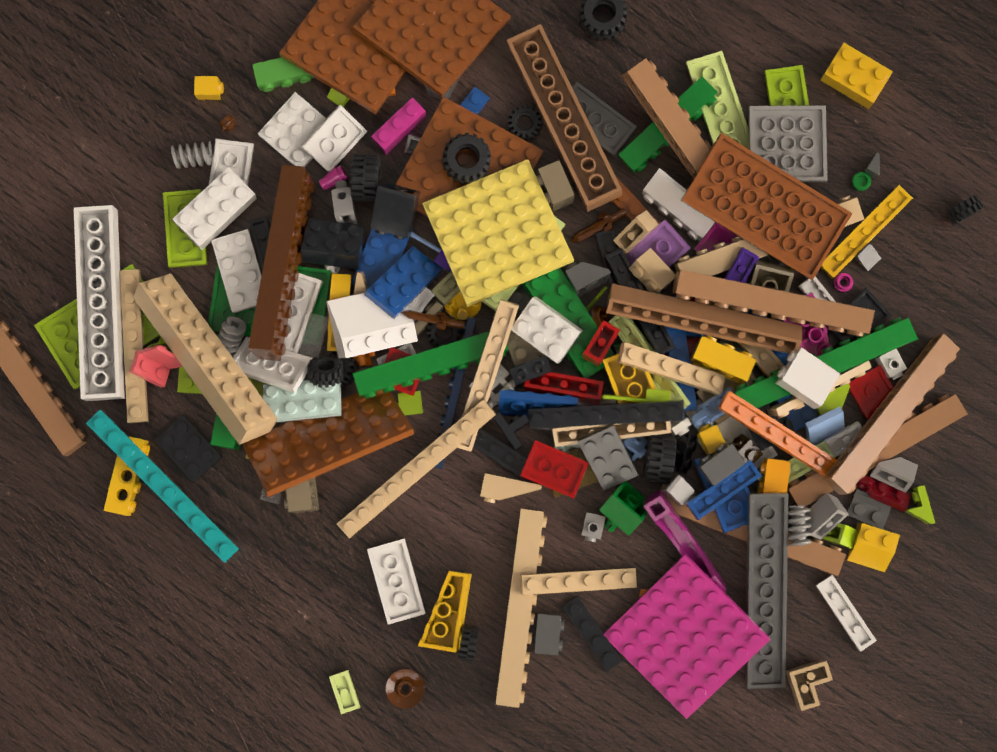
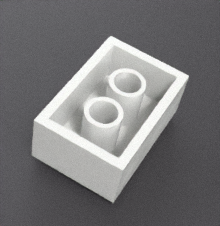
M533 297L511 329L557 364L562 361L583 331L538 297Z

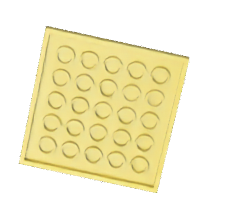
M528 159L422 203L467 307L574 262L570 249Z

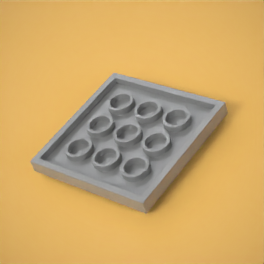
M749 106V150L801 182H827L826 106Z

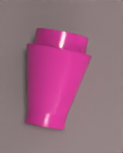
M341 165L335 166L319 180V183L326 190L335 186L337 181H345L348 179V176Z

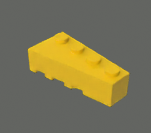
M457 571L448 572L418 646L450 652L460 651L472 574Z

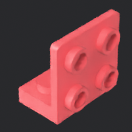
M156 345L136 351L130 373L161 388L166 385L170 369L182 367V365L173 353L167 351L166 347Z

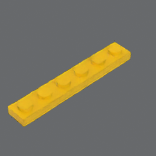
M898 185L825 259L820 268L833 279L913 197Z

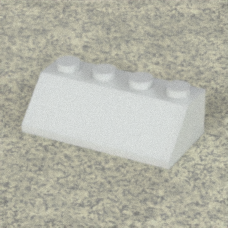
M659 168L643 189V198L649 204L654 203L659 207L658 211L661 214L671 217L673 219L672 222L677 227H683L687 230L690 238L701 241L716 222L681 202L680 200L685 194L686 189Z

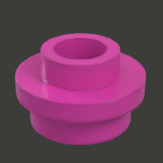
M840 273L834 278V287L840 292H847L853 286V279L847 273ZM840 280H845L846 285L842 286Z

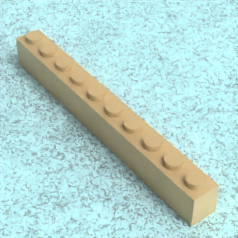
M849 195L839 199L837 204L853 213L845 226L864 220L857 197L850 198ZM737 236L732 238L733 242L729 244L721 242L714 245L715 249L710 251L705 248L697 251V255L691 258L689 255L678 258L679 262L674 265L676 270L713 276L729 270L741 247L756 254L759 258L768 254Z
M521 509L496 705L519 708V704L524 703L525 691H521L522 683L526 684L527 672L524 671V665L529 664L530 652H526L527 644H531L532 633L529 632V626L534 624L535 613H531L532 605H536L537 594L521 595L520 575L536 574L537 566H541L542 555H539V547L544 546L545 538L544 535H541L542 527L546 528L547 516H544L542 511Z

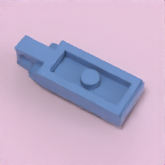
M731 387L723 390L722 394L715 395L699 405L696 414L691 416V423L695 428L704 424V422L709 424L726 414L719 410L718 407L727 391L735 392Z

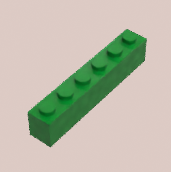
M701 76L678 98V105L681 109L684 108L688 112L690 121L692 119L696 121L703 114L702 109L707 106L709 108L717 101L715 97H717L718 92ZM653 122L618 155V158L633 174L637 171L640 173L647 167L646 162L651 158L653 160L661 154L660 149L664 145L668 147L669 144Z

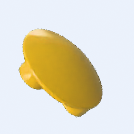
M459 292L444 307L451 317L463 321L468 320V317L473 318L477 315L482 301L467 307L461 292Z

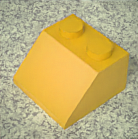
M857 523V536L853 549L850 548L847 561L885 572L895 554L900 535L867 524Z

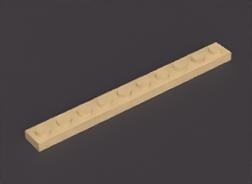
M484 399L481 400L342 518L337 525L348 538H351L494 417L496 413Z

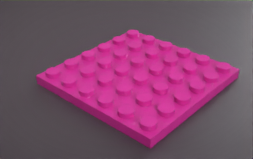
M686 554L603 634L686 719L770 641V637Z

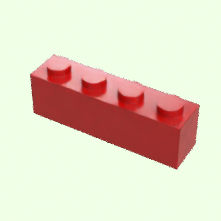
M549 372L526 381L524 388L525 391H531L536 394L571 395L578 397L577 402L597 405L602 404L605 385L604 381Z

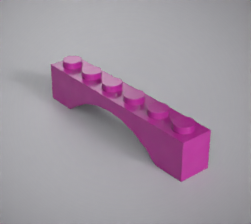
M661 489L645 498V509L654 522L669 537L681 556L683 557L686 554L725 592V581Z

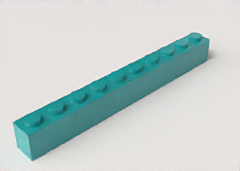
M99 410L86 422L224 563L239 549L102 410Z

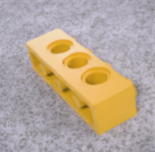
M129 437L148 456L150 451L149 441ZM118 455L104 511L131 516V513H134L136 508L135 496L141 488L140 477ZM127 471L132 473L130 481H126L124 478ZM125 489L128 495L125 500H122L120 492Z

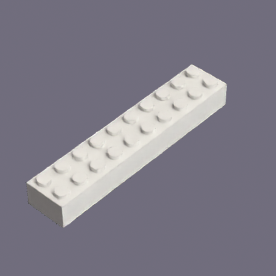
M113 205L74 208L81 399L85 401L125 399L118 210Z

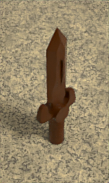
M622 208L611 215L602 212L598 216V221L576 232L570 242H580L602 229L605 232L613 230L612 224L614 221L627 215L626 210Z
M412 310L401 312L410 319L437 324L436 327L445 330L447 326L464 328V321L450 319L444 312H437L436 315Z

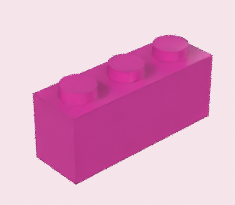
M412 97L371 136L373 142L387 155L427 117L426 111Z

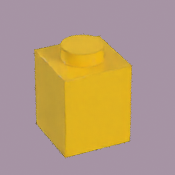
M195 76L194 95L198 100H220V94H223L224 86L217 76Z
M708 424L700 428L701 432L697 434L706 455L715 452V449L725 442L717 425L711 427Z

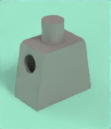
M337 181L335 183L336 189L331 191L336 221L358 225L350 187H347L346 181Z

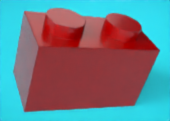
M603 320L581 357L598 367L620 330Z

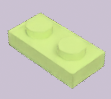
M346 670L329 676L341 714L360 708L349 671Z

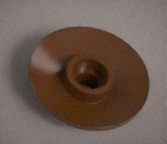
M398 670L387 680V698L398 708H412L424 696L425 686L423 679L413 670ZM408 685L409 691L404 692L402 686Z

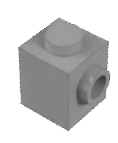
M586 512L581 535L585 536L584 540L595 543L596 539L601 540L605 516Z

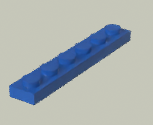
M664 326L676 347L673 351L668 352V357L690 364L685 330ZM676 382L691 403L684 409V412L697 410L694 387Z

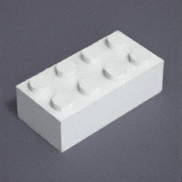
M228 167L173 218V221L202 251L211 240L215 239L257 199L256 194Z

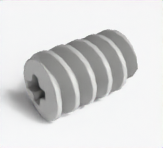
M210 141L208 142V147H205L203 142H201L200 148H198L196 143H193V148H190L187 143L185 149L179 144L178 150H175L173 145L171 146L172 159L177 169H180L182 164L185 168H188L189 164L192 167H196L197 162L199 166H203L204 162L207 165L212 163L213 151Z
M229 316L222 323V328L219 330L217 337L231 356L234 357L240 347L247 326L243 320Z
M788 506V509L791 510L788 512V517H791L788 520V524L792 525V527L788 528V532L792 533V535L788 536V540L792 541L788 546H805L812 543V540L806 539L807 536L811 535V532L806 531L807 528L811 527V524L805 523V521L811 519L810 516L805 515L811 509L805 506Z

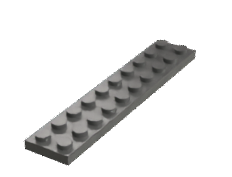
M786 492L748 493L746 614L770 637V641L745 663V687L747 689L785 688L788 546V493Z

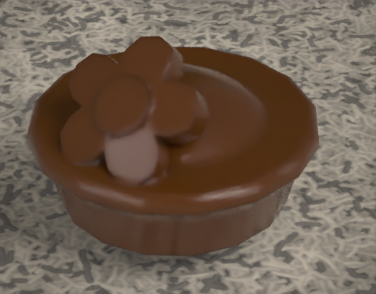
M595 305L591 310V318L599 328L603 320L609 322V314L606 313V308Z

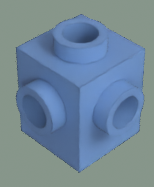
M643 437L621 439L633 462L637 457L641 459L647 451L644 448L647 440Z

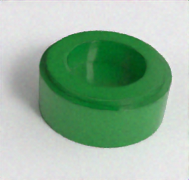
M866 172L856 173L851 179L853 189L859 192L867 190L871 185V177Z

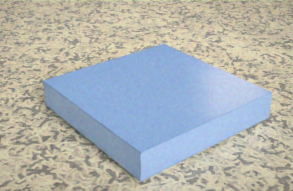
M837 407L805 423L807 441L817 445L824 441V439L844 429V412L841 407Z

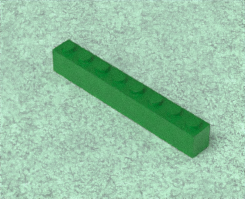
M489 332L353 373L359 396L369 399L375 397V393L379 391L388 393L394 391V387L402 385V388L413 385V381L418 379L421 382L432 379L431 375L439 373V376L449 374L450 369L457 368L462 370L468 368V364L476 362V365H478ZM507 344L502 357L506 356L505 352L509 351Z

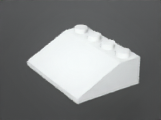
M365 293L326 301L338 358L353 357L418 341L413 319L408 318L402 313L393 319L367 298Z

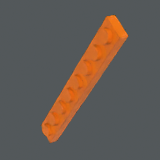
M727 391L718 407L719 410L822 476H825L837 461L731 391Z

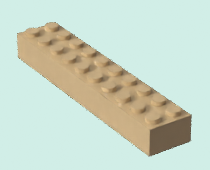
M172 274L139 283L133 296L134 300L240 445L269 433L278 418Z

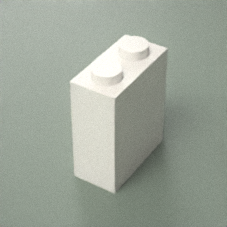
M803 348L796 351L793 350L786 359L788 361L787 365L779 370L777 374L779 378L776 384L811 408H819L824 403L840 373Z

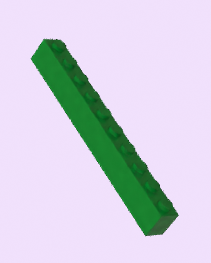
M899 317L891 320V325L887 327L882 324L873 328L874 332L871 334L863 333V337L856 336L857 340L851 342L850 339L840 342V347L833 349V346L822 350L823 354L816 358L838 373H841L918 338L909 318L902 320ZM780 369L770 372L771 376L764 379V376L752 380L754 383L747 386L745 383L735 387L736 391L733 392L756 408L791 394L776 384L779 378L777 374Z

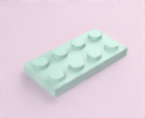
M303 380L295 393L270 384H263V399L278 418L276 422L341 416V381L339 384L335 383L333 387L328 385L329 388H325V385H323L321 388L318 387V384L314 386L309 380Z

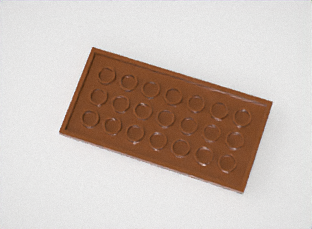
M720 133L680 200L809 280L814 279L853 214L723 133Z
M379 391L375 393V397L365 399L364 396L360 397L357 392L341 399V416L289 421L272 428L267 434L242 443L267 496L275 495L413 435L414 430L392 394Z

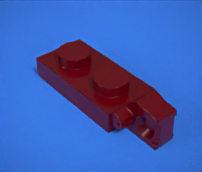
M864 476L857 482L856 486L866 490V493L869 494L868 497L902 512L907 510L911 493L907 491L905 493L873 477Z

